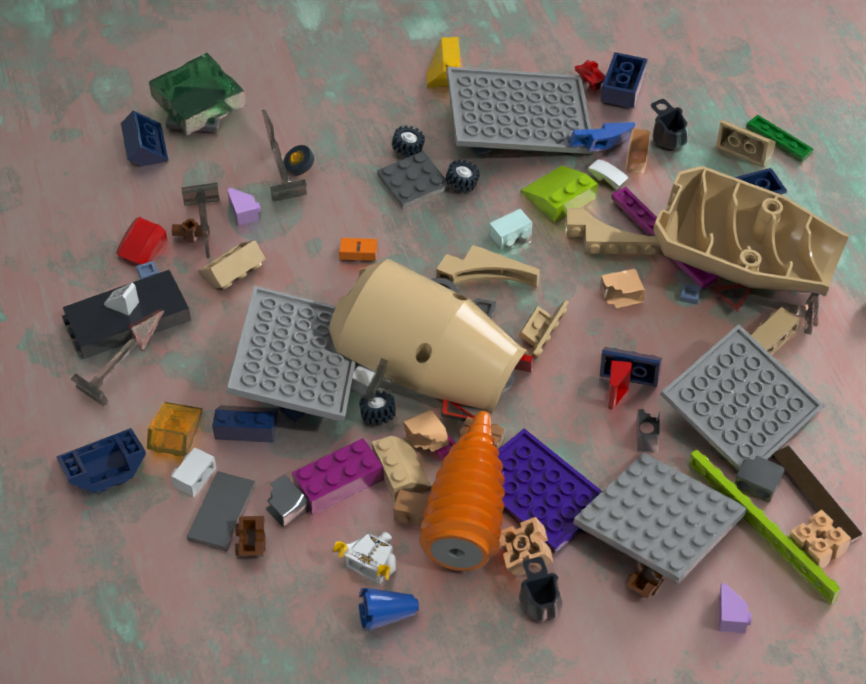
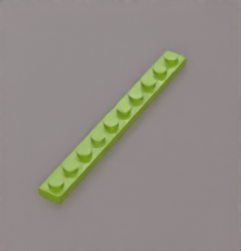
M698 450L692 452L689 465L714 490L744 505L747 508V513L743 518L831 604L837 601L841 590L837 582L830 579L823 569L809 558L805 551H801L794 544V541L780 530L776 523L771 522L765 513L751 502L747 495L742 494L737 489V486L723 475L719 468L710 463L707 456L702 455Z

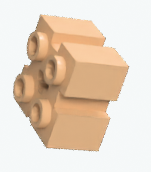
M820 510L809 518L808 525L802 523L794 528L790 533V538L801 551H805L809 558L823 569L829 564L831 557L835 560L847 552L851 537L840 527L835 529L832 526L833 520L823 510Z
M536 517L521 522V528L515 529L511 526L501 530L499 541L501 547L506 551V553H503L506 568L515 577L525 574L523 561L542 557L545 565L554 563L550 547L545 543L548 541L545 528ZM538 563L530 564V566L536 565L538 568H541Z

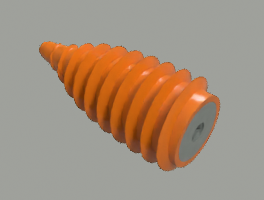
M479 411L475 415L466 434L460 437L458 443L451 447L449 454L443 459L442 467L438 470L436 480L432 484L431 494L427 499V507L424 511V519L420 526L421 535L419 540L421 548L432 561L453 570L469 571L481 568L487 563L489 557L498 552L500 547L498 540L501 537L500 526L503 523L501 513L504 510L502 499L505 495L503 488L505 478L501 473L503 464L498 458L499 450L493 445L495 439L491 435V418L486 411Z

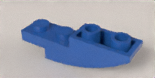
M603 123L601 129L573 130L568 143L570 148L587 147L589 152L613 148L631 137L632 129L635 128L636 123Z

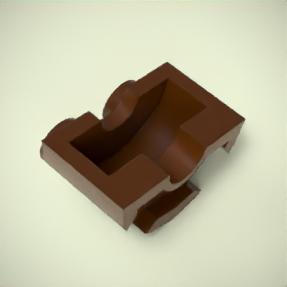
M264 516L239 517V524H235V535L239 536V543H235V556H265L266 533L264 532Z
M638 561L636 568H638L637 572L628 575L625 585L649 600L650 595L654 596L664 582V579H662L664 575Z

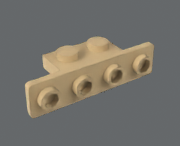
M567 300L558 306L553 316L539 306L534 309L519 333L521 338L533 346L529 356H533L536 359L543 351L542 345L547 344L551 338L550 332H553L559 325L558 319L562 318L567 312L566 306L569 303Z

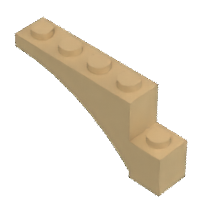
M567 208V237H585V253L659 254L660 245L656 236H645L622 231L597 220L588 214L585 208Z
M475 245L471 247L463 260L446 254L436 269L437 278L447 279L455 285L483 279L511 280L535 287L540 282L539 269Z

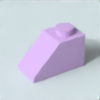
M228 188L229 202L238 226L259 221L258 213L261 212L259 202L255 203L254 197L250 194Z
M721 583L719 593V631L745 633L747 625H751V612H748V604L726 583Z

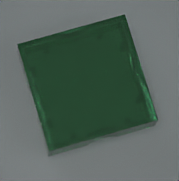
M208 53L149 81L152 98L187 135L246 106L244 90L232 77L221 69L220 65Z

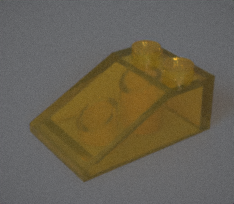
M164 402L148 427L147 450H152L156 453H169L174 456H186L191 448L203 408Z

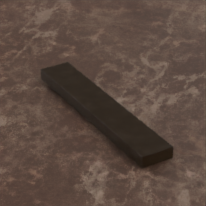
M789 445L772 455L773 460L777 465L785 469L784 473L816 512L823 510L833 520L832 526L835 529L840 527L851 537L849 544L862 538L863 533Z

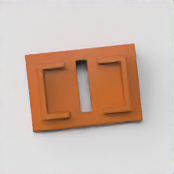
M341 238L339 260L376 261L378 239ZM357 244H360V252L357 251Z

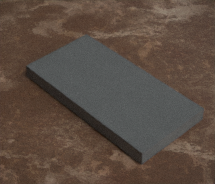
M217 471L190 528L187 540L226 551L235 532V524L239 523V517L242 516L254 490L255 481Z

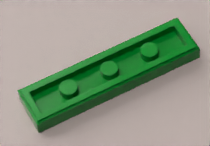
M758 114L746 124L747 129L775 141L776 147L801 162L813 153L812 147Z

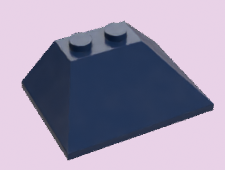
M132 428L56 456L70 484L96 493L106 491L111 486L124 484L129 479H132L144 459L146 451Z

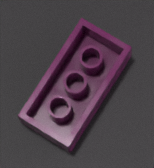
M364 438L292 472L293 483L308 498L309 510L313 515L384 480L383 466Z

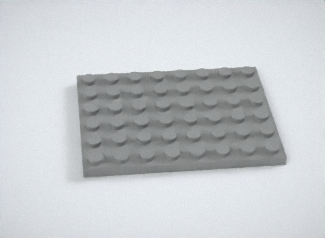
M447 67L446 75L456 146L594 154L595 151L589 152L587 147L570 148L568 143L573 130L591 129L581 76Z
M254 286L226 393L344 422L356 362L335 350L329 326L336 306Z

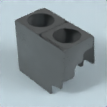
M639 409L637 413V451L658 452L660 411L658 418L651 417L650 413H645L644 409ZM645 422L651 423L654 430L648 434L643 433L640 430V425Z
M755 456V459L747 458L741 465L735 485L737 489L770 503L783 479L785 469L760 456Z
M286 475L270 483L273 490L270 492L271 497L267 500L270 506L266 510L282 527L309 512L308 498Z

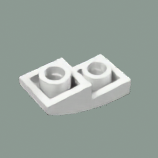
M599 159L587 169L599 181L604 178L616 190L629 178L615 166Z

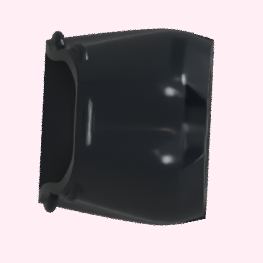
M665 99L651 103V108L658 114L655 119L653 140L657 141L660 147L675 150L680 146L686 145L689 134L688 123L682 115L683 110L680 107L673 108ZM658 104H664L667 106V108L665 110H659L656 106Z
M542 557L523 561V567L528 579L521 583L519 600L525 614L537 622L555 619L562 607L558 575L548 573ZM532 563H538L541 566V570L533 573L529 570V566Z

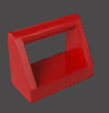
M612 361L608 408L611 410L615 409L629 392L632 362Z

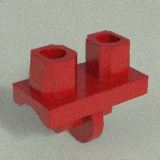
M587 60L582 65L575 66V71L581 76L582 81H587L590 84L589 88L595 91L601 88L605 75L598 69V64L595 61Z

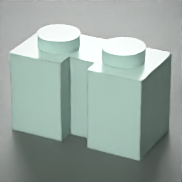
M518 209L491 222L489 235L503 249L513 245L516 239L522 240L532 235V221L521 209Z

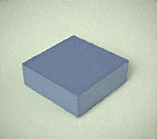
M154 261L136 266L140 279L158 273Z
M683 283L679 301L697 305L702 287Z

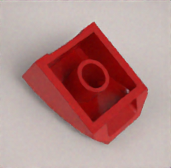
M138 217L124 234L116 254L139 264L151 262L168 241L166 231L159 224Z

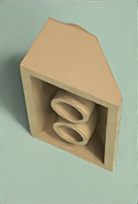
M721 120L716 147L764 167L774 153L775 141L728 121Z
M255 240L241 242L199 269L198 272L215 289H226L233 284L231 281L237 278L239 280L247 275L246 272L248 270H255L262 265L261 262L266 258Z
M388 436L372 442V451L383 466L384 481L394 502H396L400 489L416 493L431 490L432 485L409 440Z

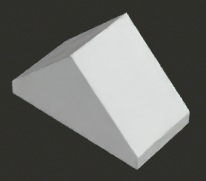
M130 283L114 290L104 305L130 315L139 303L135 285Z

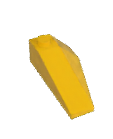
M458 37L441 38L426 73L427 87L448 86L447 67H460Z

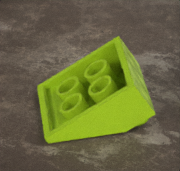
M561 165L521 189V193L554 223H557L567 216V208H581L597 198L598 183L584 172Z

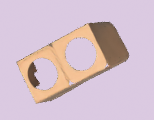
M632 129L626 159V172L645 174L650 140L649 130ZM640 150L644 152L645 156L642 159H635L632 153ZM639 163V166L634 165L632 169L630 168L631 164Z
M636 269L601 275L600 289L607 304H614L615 308H620L644 301L645 290Z
M432 410L403 422L406 436L415 448L422 447L434 452L449 444L446 428Z

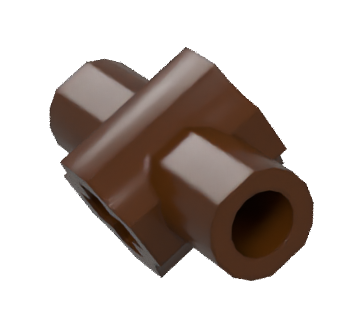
M187 219L182 224H172V236H183L188 243H194L203 235L204 237H209L210 235L209 225H198V222H195L194 219Z

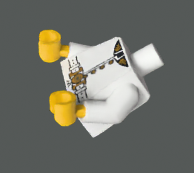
M382 532L378 538L367 534L363 538L345 544L337 541L334 544L332 552H339L338 556L340 558L345 555L348 568L379 584L384 576L388 580L389 576L396 570V557L393 554V547L389 544L392 541V536L387 532Z

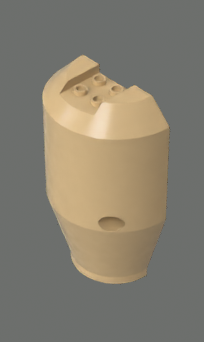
M704 166L679 171L673 183L666 210L661 209L653 229L661 250L666 257L748 288L817 293L826 296L830 282L849 237V234L838 230L786 196Z
M386 259L360 269L359 278L354 287L348 292L347 296L340 298L329 326L336 352L417 394L484 409L491 413L495 411L497 402L514 368L523 355H528V350L520 347L470 299L391 259Z

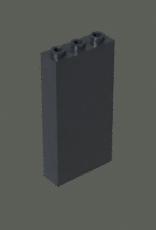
M170 269L132 282L136 287L139 303L130 315L104 305L112 292L121 287L64 306L65 315H62L65 326L69 325L70 327L68 333L71 340L75 339L76 341L73 343L77 353L81 352L83 359L135 341L129 326L159 309L161 311L149 335L190 321L189 307ZM154 315L153 317H151L152 319H151V321H150L151 323H150V325H149V328H150V326H151V324H152V322H153V320H154V318H155L156 315ZM149 319L134 326L140 339L145 337L149 330L147 322ZM141 325H144L147 330L144 336L141 337L138 329Z

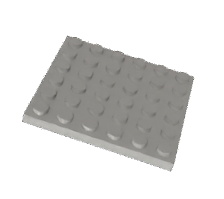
M739 324L660 393L738 471L747 458L755 459V456H760L768 460L824 407L806 387Z
M644 452L574 518V525L679 584L747 513V508Z

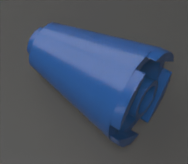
M371 588L360 589L359 597H363L362 604H359V616L362 627H365L364 631H371L415 616L416 611H419L418 599L414 598L413 594Z

